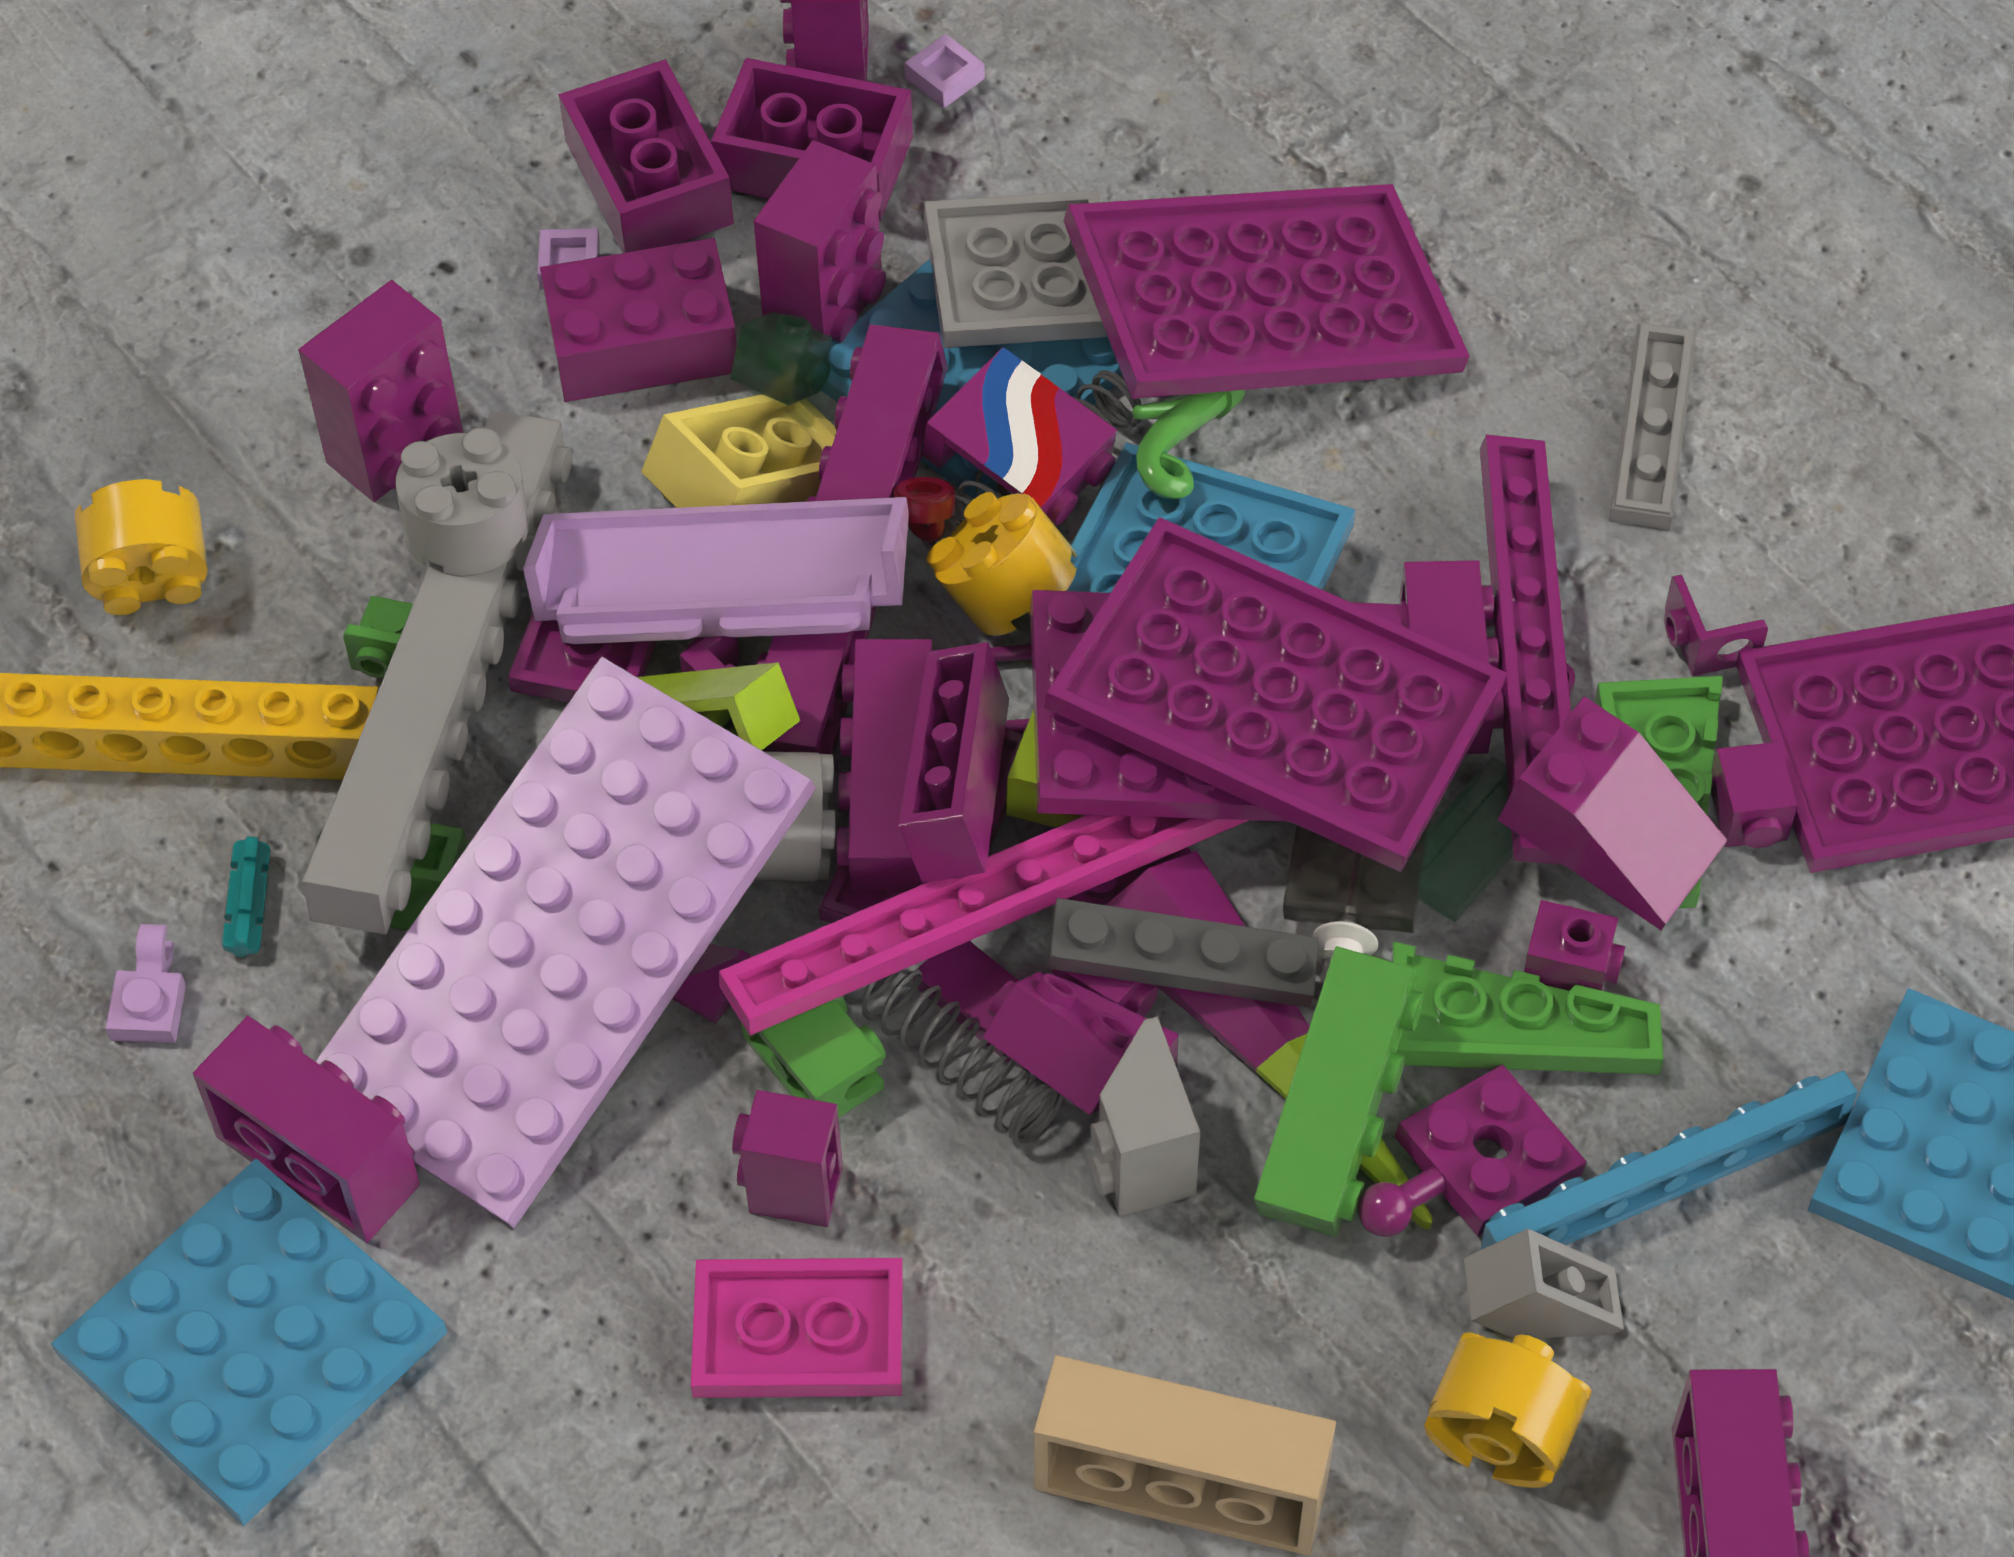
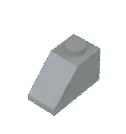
M1528 1228L1464 1257L1467 1282L1466 1302L1470 1310L1471 1321L1513 1339L1516 1335L1520 1334L1529 1335L1534 1338L1613 1335L1624 1330L1615 1267Z

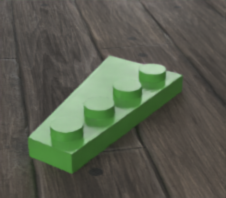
M1723 676L1599 682L1595 694L1596 704L1638 731L1707 815L1711 794L1712 766L1717 738V719ZM1701 878L1678 909L1696 908L1700 895Z
M1393 941L1391 962L1413 967L1417 984L1416 991L1424 993V1002L1417 1026L1413 1032L1403 1029L1396 1053L1405 1056V1066L1495 1069L1503 1064L1507 1069L1661 1074L1664 1058L1660 1004L1580 985H1575L1570 991L1544 985L1539 982L1540 976L1514 970L1512 977L1475 969L1474 960L1448 954L1446 961L1416 955L1415 946Z

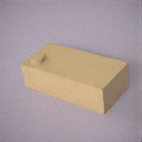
M1055 1355L1034 1429V1490L1310 1556L1329 1478L1336 1421Z

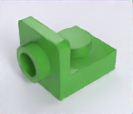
M377 596L370 597L360 625L348 624L343 634L351 669L360 670L371 677L384 678L413 603Z

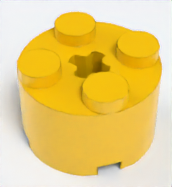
M129 480L107 485L91 494L92 504L84 511L81 504L77 507L74 517L82 585L92 597L103 601V609L107 613L120 616L129 615L138 611L142 602L166 599L173 604H188L200 598L202 595L201 584L207 576L208 568L198 499L190 490L179 486L180 495L163 491L162 482L158 480Z
M986 492L973 499L964 510V517L966 519L955 528L951 536L937 542L930 549L926 558L928 564L934 570L936 579L982 633L993 636L1017 630L1011 621L1027 612L1030 615L1032 590L1067 591L1077 570L1070 561L1071 556L1077 557L1072 546L1031 496L1018 493L997 498L994 493Z
M1467 1332L1463 1333L1459 1338L1429 1406V1414L1424 1428L1429 1439L1443 1453L1469 1468L1473 1457H1476L1496 1466L1492 1478L1497 1481L1525 1488L1546 1487L1552 1483L1556 1472L1563 1464L1592 1395V1390L1586 1383L1573 1377L1562 1367L1552 1361L1554 1356L1553 1349L1537 1338L1520 1334L1516 1335L1512 1343Z

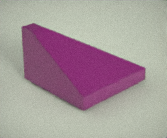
M710 943L672 999L716 1024L730 1007L729 1001L719 987V971L751 958V955L741 949Z

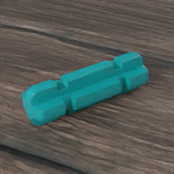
M247 836L246 840H238L232 846L230 866L236 870H230L224 918L225 921H230V923L225 922L223 925L221 944L224 951L234 953V956L237 958H246L247 955L257 954L261 948L263 928L261 925H257V923L262 924L264 921L268 874L262 873V871L268 872L271 849L268 843L259 841L258 837Z

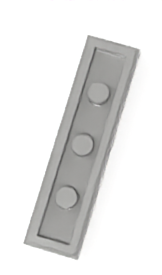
M1638 322L1609 521L1670 530L1697 331Z

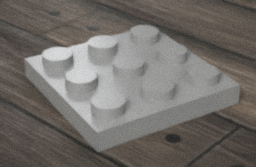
M1099 190L924 201V223L943 348L1108 337L1063 222L1068 204L1101 202Z

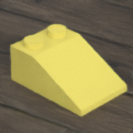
M796 388L663 414L641 473L676 508L807 502L810 496H817L821 483L819 476L821 454L825 446H832L836 429Z

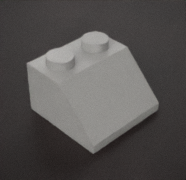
M1158 1016L1143 1021L1100 1094L1099 1122L1090 1125L1092 1140L1097 1154L1090 1156L1093 1178L1101 1196L1111 1193L1119 1217L1196 1196L1200 1130Z

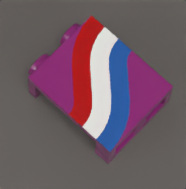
M1002 347L926 423L922 456L941 469L956 453L960 454L1011 493L1031 496L1055 526H1059L1075 508L1078 495L1088 484L1093 487L1100 485L1113 468L1116 458L1112 456L1117 429L1006 348Z

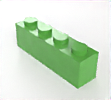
M1335 947L1255 1193L1254 1201L1259 1215L1336 1238L1338 1237L1343 1219L1351 1222L1355 1220L1358 1213V1202L1364 1191V1182L1356 1180L1363 1155L1374 1158L1379 1147L1385 1122L1384 1118L1376 1116L1383 1092L1394 1094L1397 1089L1405 1059L1404 1055L1396 1053L1403 1029L1412 1032L1415 1030L1424 1002V993L1416 991L1417 984L1413 967L1342 947Z

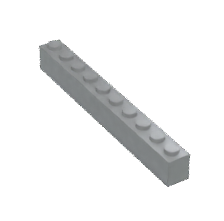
M493 410L489 414L484 428L491 429L499 435L500 442L515 454L521 466L528 516V534L524 543L520 539L512 549L511 559L504 565L489 572L471 576H454L443 573L442 565L430 562L302 880L309 917L312 922L386 935L395 910L403 911L408 903L411 890L410 871L414 860H422L426 855L431 833L429 821L434 808L442 809L445 805L449 791V768L453 759L461 760L464 755L468 739L467 721L471 711L479 712L483 705L486 692L485 674L489 664L496 665L500 660L504 644L503 627L507 617L514 618L517 615L521 601L522 589L520 582L524 574L523 566L543 514H554L555 490L558 483L565 484L570 475L572 451L571 448L564 447L561 421Z

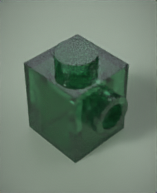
M774 311L741 325L730 379L790 406L821 392V389L826 384L831 370L828 356L832 337L812 329V324L808 320L798 316L781 315Z

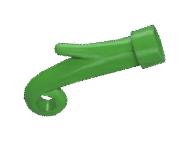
M1245 390L1174 395L1165 400L1140 404L1133 408V418L1137 420L1158 419L1140 442L1136 455L1138 473L1144 485L1152 493L1170 500L1184 498L1191 494L1194 488V480L1190 469L1183 461L1167 453L1213 418H1221L1227 415L1243 400Z

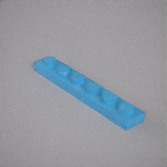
M1844 1070L1824 1079H1820L1819 1076L1807 1077L1793 1085L1780 1098L1766 1104H1762L1760 1101L1749 1102L1732 1112L1724 1122L1705 1130L1701 1126L1688 1128L1676 1135L1666 1147L1644 1155L1643 1152L1630 1153L1616 1161L1607 1172L1587 1181L1581 1177L1573 1178L1557 1186L1545 1199L1526 1207L1522 1203H1516L1501 1209L1485 1224L1480 1250L1527 1228L1564 1245L1573 1243L1845 1125L1858 1091Z

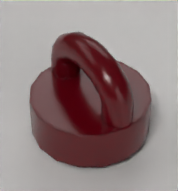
M916 477L900 482L893 489V498H907L909 510L908 527L910 531L919 539L927 542H934L940 539L944 533L945 520L951 518L955 513L954 488L941 479Z

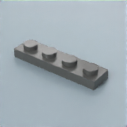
M1057 898L1053 910L1047 969L1310 1008L1315 992L1319 937Z

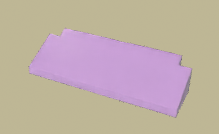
M895 497L543 514L523 566L535 621L557 620L562 643L571 644L683 640L694 637L717 636L754 637L826 634L869 630L871 607L902 605L909 518L907 498Z

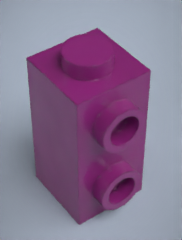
M1037 972L1016 983L1012 980L1008 981L1000 989L989 1006L988 1013L994 1019L982 1038L1087 1114L1092 1115L1100 1108V1094L1133 1040L1131 1038V1029L1113 1015L1093 1011L1077 999L1078 993L1072 985L1055 975H1043Z

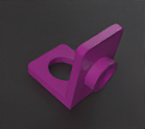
M1676 575L1671 577L1665 605V630L1670 644L1673 647L1680 646L1692 677L1736 667L1735 664L1739 650L1730 654H1718V651L1729 642L1738 639H1748V643L1740 650L1764 646L1768 627L1765 620L1762 619L1706 631L1683 576Z

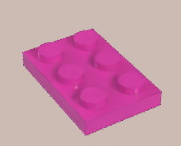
M902 1258L696 1260L691 1391L693 1398L902 1396Z

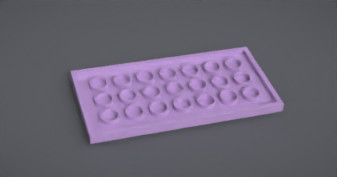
M601 657L316 1062L321 1064L324 1060H328L334 1063L349 1076L354 1084V1088L369 1099L378 1095L392 1103L405 1118L406 1123L403 1126L408 1143L415 1152L413 1156L414 1164L515 1228L816 790L815 785L811 779Z

